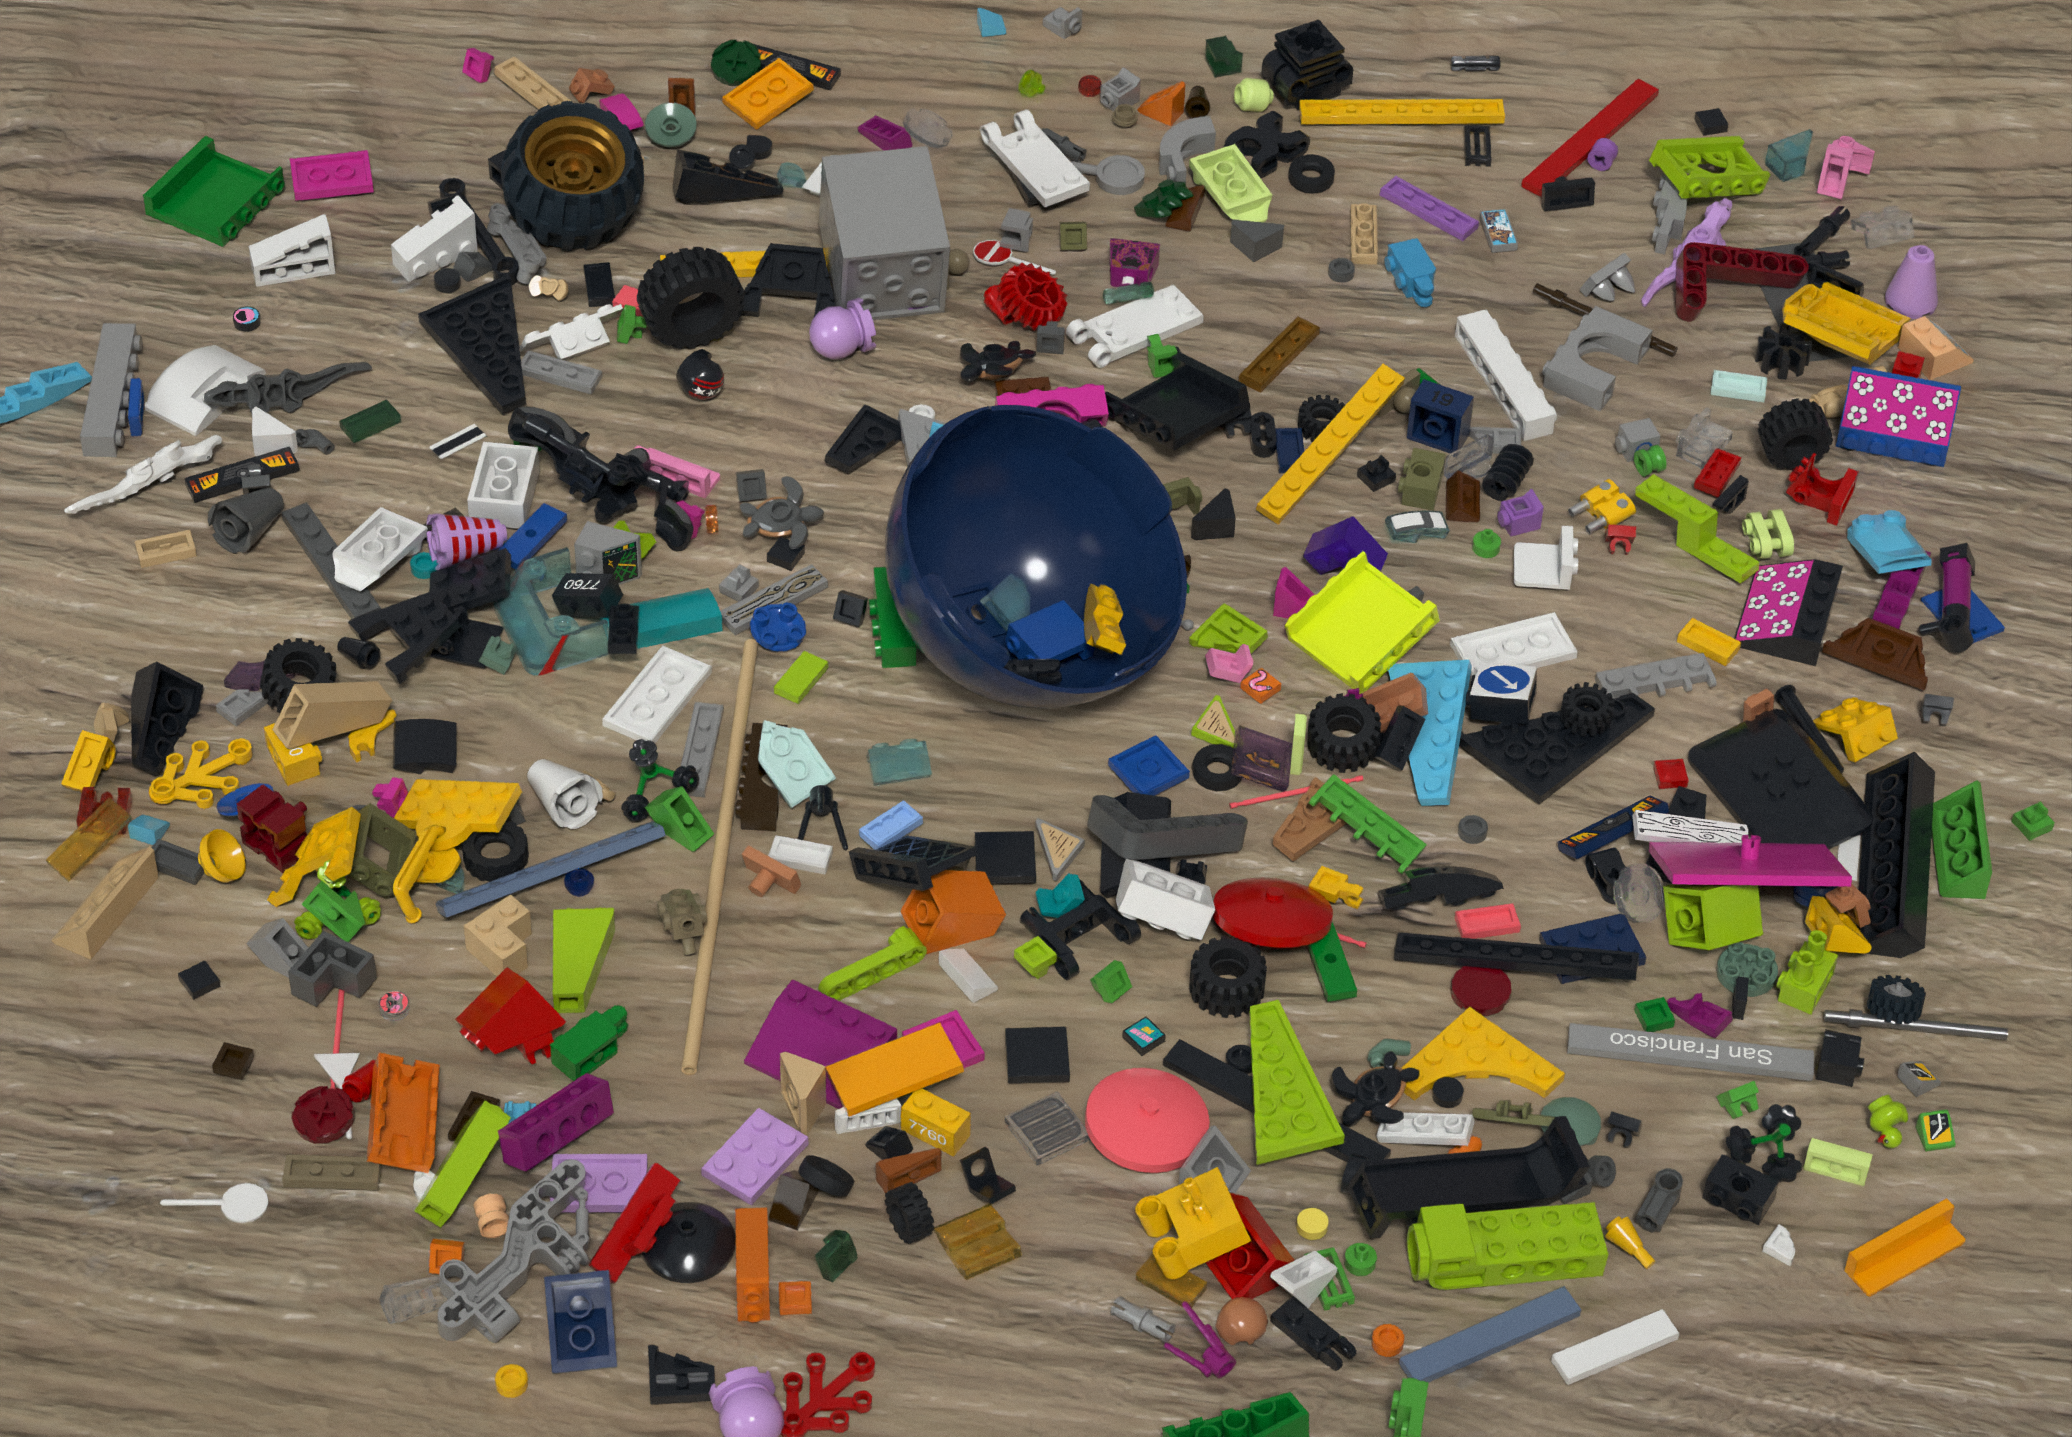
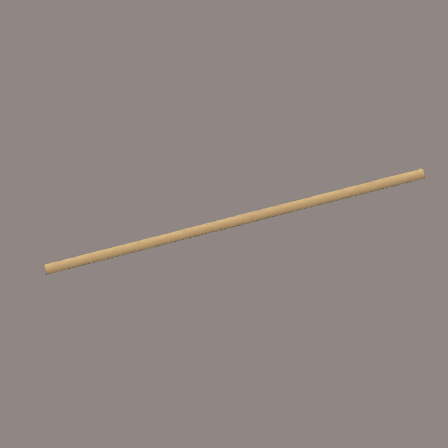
M747 639L744 642L705 905L707 923L703 924L704 935H701L681 1068V1071L686 1075H694L697 1072L758 651V642L754 639Z

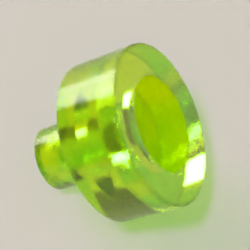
M1032 69L1026 71L1019 82V92L1028 97H1032L1036 92L1042 94L1045 90V85L1042 84V75Z

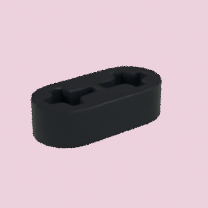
M1266 412L1255 413L1250 419L1251 450L1255 456L1267 458L1272 456L1276 450L1275 421L1273 416ZM1260 425H1264L1265 429H1260Z

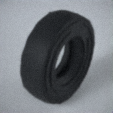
M1301 155L1291 162L1288 178L1291 185L1301 192L1311 194L1322 193L1332 186L1335 168L1332 162L1320 155ZM1313 170L1321 173V176L1307 177L1302 172Z
M1213 744L1201 748L1196 753L1192 763L1194 779L1202 787L1212 791H1227L1235 788L1241 782L1245 766L1243 757L1237 750L1227 745ZM1212 762H1222L1229 766V770L1226 773L1217 774L1209 771L1207 766Z
M807 1155L798 1170L799 1174L807 1182L831 1195L846 1197L854 1185V1179L847 1171L821 1157Z

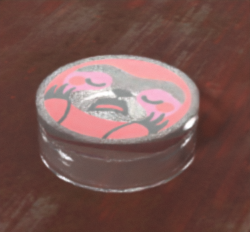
M396 990L383 994L379 999L381 1016L389 1021H398L405 1018L410 1012L408 996L404 992Z

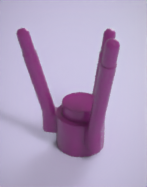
M1182 1302V1307L1210 1344V1347L1206 1349L1202 1356L1205 1359L1204 1364L1168 1342L1164 1344V1348L1198 1368L1207 1378L1212 1374L1217 1378L1226 1376L1236 1364L1235 1358L1226 1350L1209 1324H1203L1188 1302Z

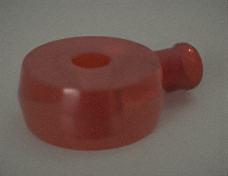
M1086 75L1079 80L1078 89L1083 96L1094 97L1101 92L1102 83L1098 77Z

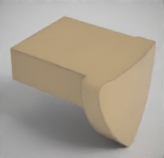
M101 703L94 721L95 733L108 737L114 743L118 731L117 727L129 722L128 713L114 704Z

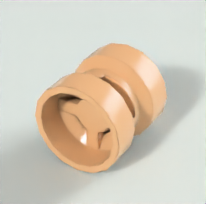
M492 1193L479 1197L473 1206L475 1215L479 1219L478 1227L480 1234L486 1238H496L506 1234L509 1216L505 1213L506 1204L504 1198L499 1194Z

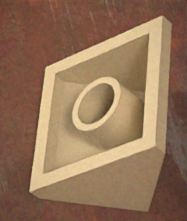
M788 1052L780 1053L781 1093L797 1130L807 1136L826 1105V1066Z

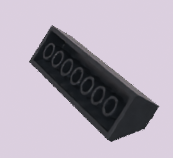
M1912 752L1868 772L1866 777L1865 805L1870 810L1873 821L1871 827L1862 833L1859 891L1866 896L1870 903L1871 909L1868 912L1871 923L1862 928L1857 924L1856 926L1872 946L1871 951L1867 954L1902 958L1925 948L1935 771L1916 752Z

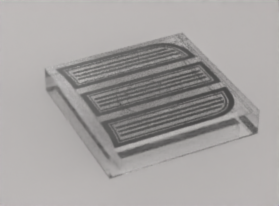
M1058 1091L1005 1116L1006 1126L1037 1166L1090 1141L1086 1127Z

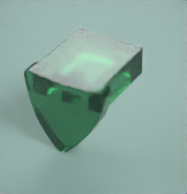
M843 1230L831 1231L823 1239L826 1245L815 1255L823 1279L834 1282L850 1264H853L858 1259L851 1236Z

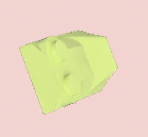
M1235 144L1189 159V167L1193 171V181L1199 186L1204 185L1209 194L1231 219L1265 222L1268 219V209L1272 193Z

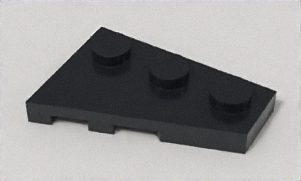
M864 404L826 453L824 462L849 474L902 441L900 422Z

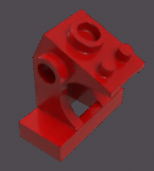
M1813 453L1809 459L1804 456L1801 460L1803 466H1796L1787 478L1790 484L1786 493L1798 503L1828 512L1827 523L1837 526L1855 491L1859 471L1848 468L1843 478L1834 481L1827 480L1821 477L1820 471L1814 467L1816 454Z

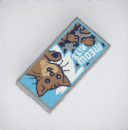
M1506 209L1480 211V221L1491 252L1517 250L1518 242Z

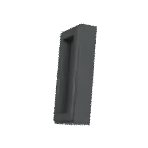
M158 839L152 846L157 871L196 885L205 874L203 867L198 862V853Z

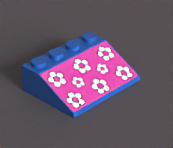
M1852 366L1836 447L1944 467L1961 386Z

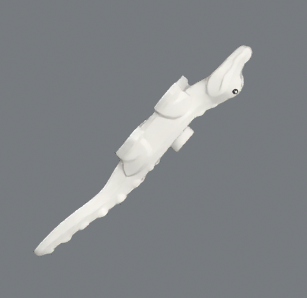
M213 435L195 445L181 447L180 440L171 443L157 451L155 456L147 458L126 470V477L112 489L86 497L65 508L64 511L65 513L76 514L80 510H89L93 506L108 505L137 493L139 489L149 486L156 479H159L161 483L175 475L173 469L178 466L182 467L183 465L209 460L212 457L213 448L221 443L222 438L219 435Z

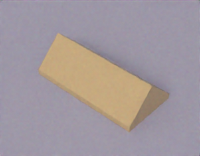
M149 846L120 858L51 941L55 945L91 960L159 878L154 850Z

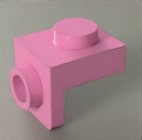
M1242 644L1235 654L1210 648L1205 654L1210 676L1240 683L1253 666L1249 645Z

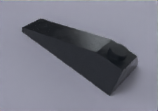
M677 149L673 191L675 197L682 202H710L783 194L784 189L780 179L752 170L742 173L738 168L733 167L734 164L727 162L724 165L714 164L710 162L711 157Z
M157 661L136 671L131 694L133 766L154 776L160 774L166 764V757L173 753L174 745L187 730L185 727L199 709L203 684Z

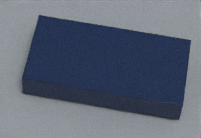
M1275 428L1277 439L1276 457L1279 474L1286 473L1304 452L1302 428Z

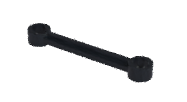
M449 178L442 181L439 185L440 198L450 195L448 192H456L452 195H455V197L459 196L474 212L477 243L492 264L493 280L508 274L511 277V285L518 282L516 277L519 270L517 260L512 257H505L466 199L465 183L457 178ZM509 270L508 273H502L501 271Z

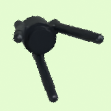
M825 785L813 787L810 790V801L805 803V813L799 830L798 840L804 839L812 812L818 816H825L832 812L843 850H848L847 839L838 813V803L833 801L832 789Z

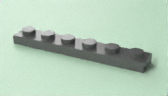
M307 502L281 512L282 520L351 619L381 609L367 587L360 592L335 580L333 551L338 546Z

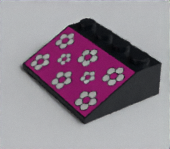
M1817 559L1759 565V570L1754 573L1734 638L1741 642L1740 648L1816 666L1838 591L1843 566Z

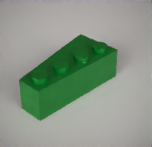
M1291 1392L1252 1402L1250 1407L1246 1409L1234 1410L1230 1408L1221 1411V1416L1203 1420L1202 1417L1189 1420V1425L1178 1428L1170 1425L1163 1427L1162 1431L1163 1437H1309V1412Z

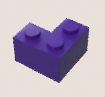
M1352 516L1313 533L1303 557L1321 575L1340 566L1344 569L1348 561L1357 557L1362 551L1366 553L1368 563L1381 572L1388 553Z

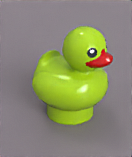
M1884 1095L1868 1106L1872 1113L1870 1116V1126L1874 1131L1882 1132L1881 1136L1877 1139V1143H1882L1887 1148H1896L1902 1142V1134L1893 1126L1899 1122L1906 1123L1908 1121V1112L1903 1103L1893 1101L1890 1095Z

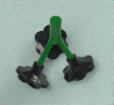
M1773 1104L1769 1107L1768 1114L1762 1118V1126L1768 1130V1135L1755 1137L1751 1136L1747 1128L1741 1129L1739 1126L1730 1128V1135L1726 1138V1145L1730 1149L1732 1159L1741 1161L1743 1164L1750 1163L1752 1154L1755 1153L1758 1144L1773 1141L1777 1144V1153L1768 1156V1162L1762 1166L1763 1173L1779 1180V1182L1783 1180L1791 1182L1797 1178V1173L1802 1170V1163L1795 1159L1794 1154L1784 1152L1783 1140H1792L1795 1136V1131L1800 1129L1802 1124L1801 1119L1796 1116V1110L1793 1106L1784 1105L1782 1107L1778 1104Z

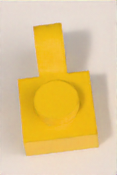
M1321 866L1309 884V888L1317 891L1330 902L1336 903L1338 898H1341L1349 907L1358 909L1363 902V898L1360 897L1363 887L1348 883V875Z

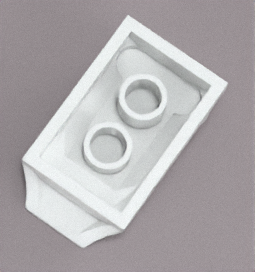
M380 507L333 551L335 580L361 592L390 570L402 558L420 552L422 540L427 537V527Z

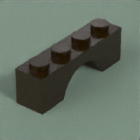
M753 723L751 734H746L745 751L749 753L748 756H743L742 773L746 774L745 778L740 777L739 795H742V800H736L735 817H741V829L776 832L779 814V790L768 786L762 780L766 772L758 761L763 723ZM776 724V725L788 727V725Z

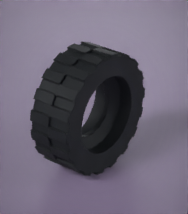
M506 819L499 833L472 832L467 840L462 842L465 868L470 872L471 876L479 878L480 881L490 882L520 871L528 864L527 836L524 834L522 827L517 826L513 821L510 822ZM490 843H505L510 847L509 854L501 858H486L481 854V848Z

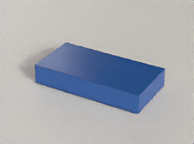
M134 378L130 379L128 420L131 436H141L143 429L144 392L142 380Z

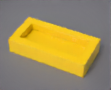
M1694 618L1686 624L1677 637L1678 643L1698 653H1704L1706 657L1724 666L1728 665L1741 647L1740 641Z

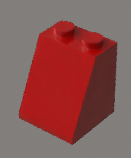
M508 967L455 1019L462 1026L459 1033L468 1042L474 1044L480 1051L486 1048L493 1054H498L544 1033L555 1030L566 1023L564 1018L526 979Z

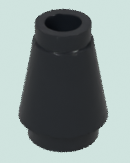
M342 637L337 645L338 652L362 669L373 668L380 659V649L371 641Z

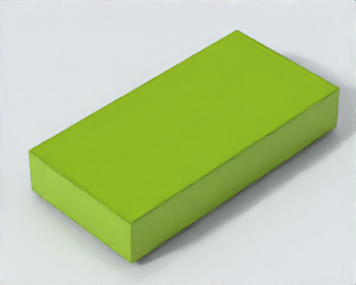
M803 651L774 686V694L799 704L826 672L828 661Z

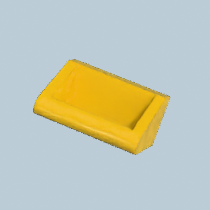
M1812 896L1805 923L1811 931L1819 930L1827 935L1824 948L1826 951L1862 954L1871 951V944L1846 913H1839L1826 898Z

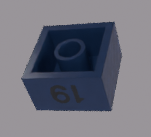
M1423 379L1411 399L1407 439L1457 456L1469 437L1474 396Z

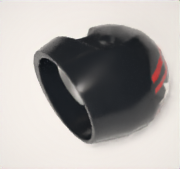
M704 349L690 354L682 362L676 373V378L683 391L695 400H708L715 397L722 389L724 383V373L721 366L711 360L712 354Z

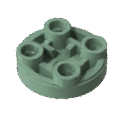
M1737 942L1728 945V948L1719 957L1717 964L1718 979L1732 993L1738 976L1749 978L1748 997L1763 995L1770 991L1776 983L1778 965L1775 961L1774 951L1769 948Z

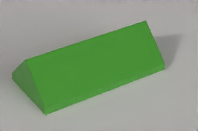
M1976 780L1933 803L1932 834L1939 893L1942 897L1985 899L1992 875V865L1981 783Z

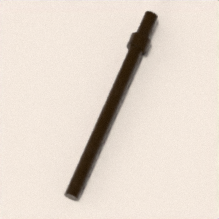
M1538 283L1533 289V293L1550 300V304L1559 308L1563 306L1583 316L1585 314L1589 315L1593 308L1567 297V293L1558 289L1554 291ZM1651 336L1650 347L1672 357L1675 356L1678 347Z

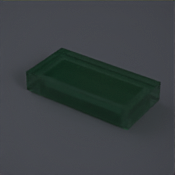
M386 399L340 420L339 423L343 432L353 443H356L400 423L401 415Z

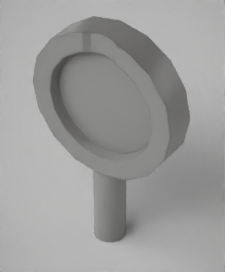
M1110 156L1100 161L1098 166L1071 161L1080 173L1096 176L1098 186L1105 192L1114 195L1132 194L1138 191L1144 184L1145 169L1142 163L1129 156Z

